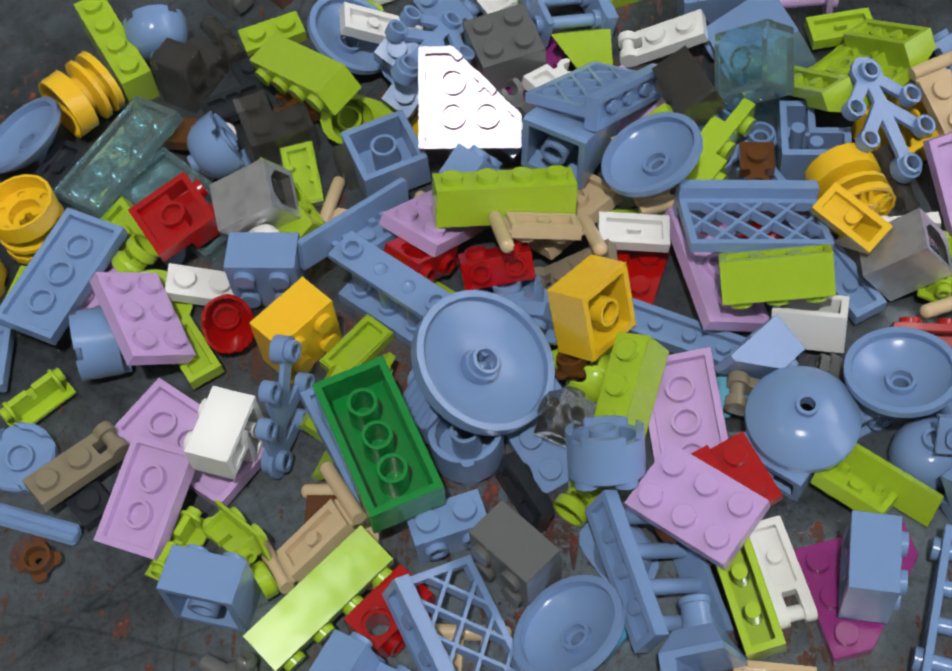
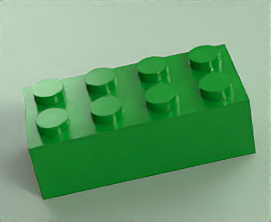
M384 356L312 384L318 408L374 534L446 504L444 485Z

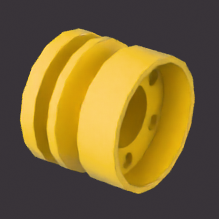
M86 51L78 54L75 57V61L70 60L65 64L68 76L56 70L38 83L39 92L42 97H52L59 103L61 107L60 123L78 138L83 137L99 125L97 114L107 119L113 115V110L117 112L125 106V98L115 79L97 58Z
M856 143L835 146L822 153L810 163L804 173L803 180H816L820 190L817 200L823 196L834 182H837L879 216H887L893 209L896 201V196L885 175L880 173L881 168L873 153L860 151ZM828 226L831 233L837 234Z
M23 174L13 176L0 183V241L11 258L18 263L27 265L65 211L48 181L38 175Z

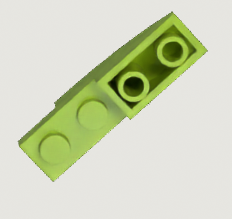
M744 97L725 122L715 115L710 118L701 131L703 149L699 158L700 163L695 165L685 178L686 180L728 179L726 175L727 160L736 148L735 143L741 135L746 137L756 123V119H754L755 103Z

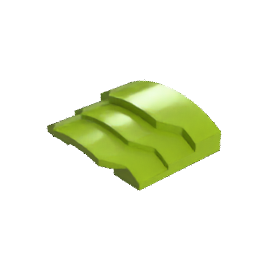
M867 19L843 33L845 42L838 45L832 52L808 68L789 65L764 81L768 87L785 90L786 95L806 99L808 107L829 112H842L841 108L848 101L853 89L848 73L851 64L857 58H872L880 65L884 76L904 86L911 80L908 69L927 61L934 51L936 44L929 27ZM883 91L885 98L891 96L890 94ZM866 93L863 101L866 107H869L872 103Z

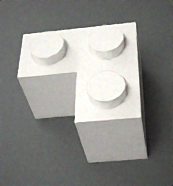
M217 386L212 387L208 398H204L200 403L198 420L193 431H189L184 440L183 450L192 469L235 480L243 460L252 463L257 462L263 444L261 440L256 438L255 429L258 420L263 415L255 396Z

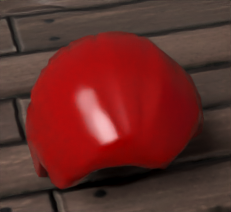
M231 294L217 296L205 305L201 314L202 332L207 344L216 350L217 353L232 354L237 351L242 352L252 342L254 334L249 322L254 319V315L250 306L242 298Z

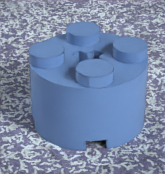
M101 306L69 312V326L73 349L76 351L78 359L76 363L82 382L133 372L132 365L127 366Z
M436 411L432 413L428 422V443L433 463L444 477L472 487L497 471L502 456L505 454L504 435L485 436L470 433L451 424Z
M603 415L584 418V426L574 428V422L566 426L565 439L568 477L575 481V489L579 491H593L599 486L615 485V488L619 490H631L639 486L638 479L646 473L644 424L636 419V426L628 424V417Z

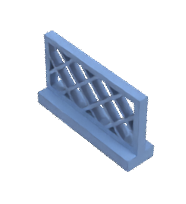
M593 61L526 92L525 103L584 117V129L598 132L660 99L664 66L652 63L635 71Z
M684 179L677 184L673 211L675 216H680L690 252H741L818 244H831L833 250L835 244L828 226L811 213L813 205L818 201L817 197L820 190L816 180ZM716 219L728 227L722 230L711 223ZM751 219L763 227L758 230L746 223ZM787 220L798 226V228L793 230L781 223ZM703 231L714 238L697 239L696 235ZM738 231L748 236L749 239H739L732 234ZM773 231L785 237V239H775L767 234ZM808 231L820 239H810L802 234Z
M471 555L410 577L408 574L397 577L382 593L418 671H456L452 663L455 653L475 661L472 671H479L481 664L495 671H524L515 657L513 639ZM464 569L470 581L468 592L449 584L452 572ZM426 583L439 589L435 604L421 599L415 586ZM445 592L464 600L460 616L441 608ZM471 604L484 609L488 617L485 627L466 619ZM437 617L457 625L452 641L438 635L435 628ZM463 628L482 636L478 652L458 644ZM488 640L502 645L506 653L503 663L484 655Z

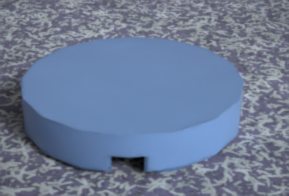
M19 422L7 429L2 428L0 430V490L7 494L25 495L30 492L22 480L59 455L56 443L46 430L33 423Z

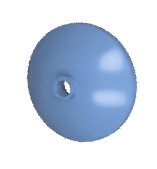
M318 0L308 15L307 28L311 41L319 53L345 64L348 70L354 74L371 75L382 72L380 64L374 60V51L380 44L341 35L339 11L344 2L380 10L365 0Z
M41 97L32 100L12 113L0 125V174L25 168L41 160L47 154L61 122V107L54 98Z
M661 112L640 118L621 130L609 143L601 162L602 175L608 186L623 196L648 197L663 193L684 180L697 164L703 149L701 131L690 117L680 113Z
M887 327L872 331L859 338L849 348L843 367L845 384L854 398L862 405L886 416L915 418L935 413L952 401V348L939 337L915 328Z
M790 366L769 373L754 386L745 407V427L754 447L771 463L793 472L815 473L838 465L852 452L861 431L860 409L847 386L830 373L814 367ZM804 403L809 404L813 410L806 411L800 405Z
M593 575L571 576L557 581L544 589L526 607L516 626L513 647L515 657L524 671L595 670L612 653L623 632L625 607L620 594L608 581Z

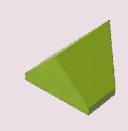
M587 29L551 34L576 68H580L593 61L613 65L611 29Z

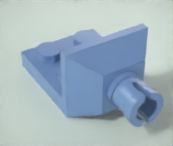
M693 594L678 600L683 623L682 629L673 630L659 650L660 671H723L748 666L746 656L727 633L713 621L712 603L709 595Z

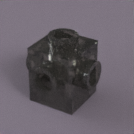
M564 386L563 389L549 391L542 398L538 406L537 413L540 416L534 434L566 448V426L574 422V428L584 426V418L594 416L596 403L586 399V394L574 387Z

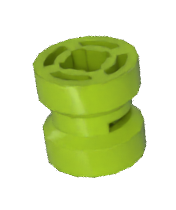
M134 233L126 241V248L118 251L111 262L118 272L145 271L147 265L154 264L159 255L145 236Z
M570 480L568 482V490L565 493L559 494L553 501V508L560 517L571 525L583 527L588 520L585 509L603 490L599 486L593 491H579L575 489V481Z

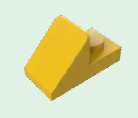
M837 182L833 183L811 209L813 215L839 234L836 240L839 246L868 255L893 227Z

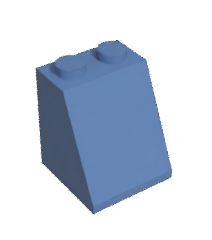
M746 0L707 26L709 41L705 42L704 46L713 60L719 57L722 61L717 67L726 82L728 83L733 80L740 90L765 82V79L789 65L807 68L817 63L798 28L779 0Z
M536 106L523 118L521 165L530 169L548 168L552 165L571 167L578 183V189L582 190L601 162L604 152L610 143L609 138L618 134L619 120L598 132H592L584 129V117Z

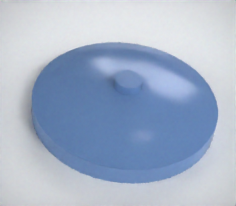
M481 290L456 292L434 304L421 318L415 329L411 344V363L416 382L428 403L451 424L478 435H506L526 426L546 407L555 381V366L551 348L544 333L534 319L509 299Z

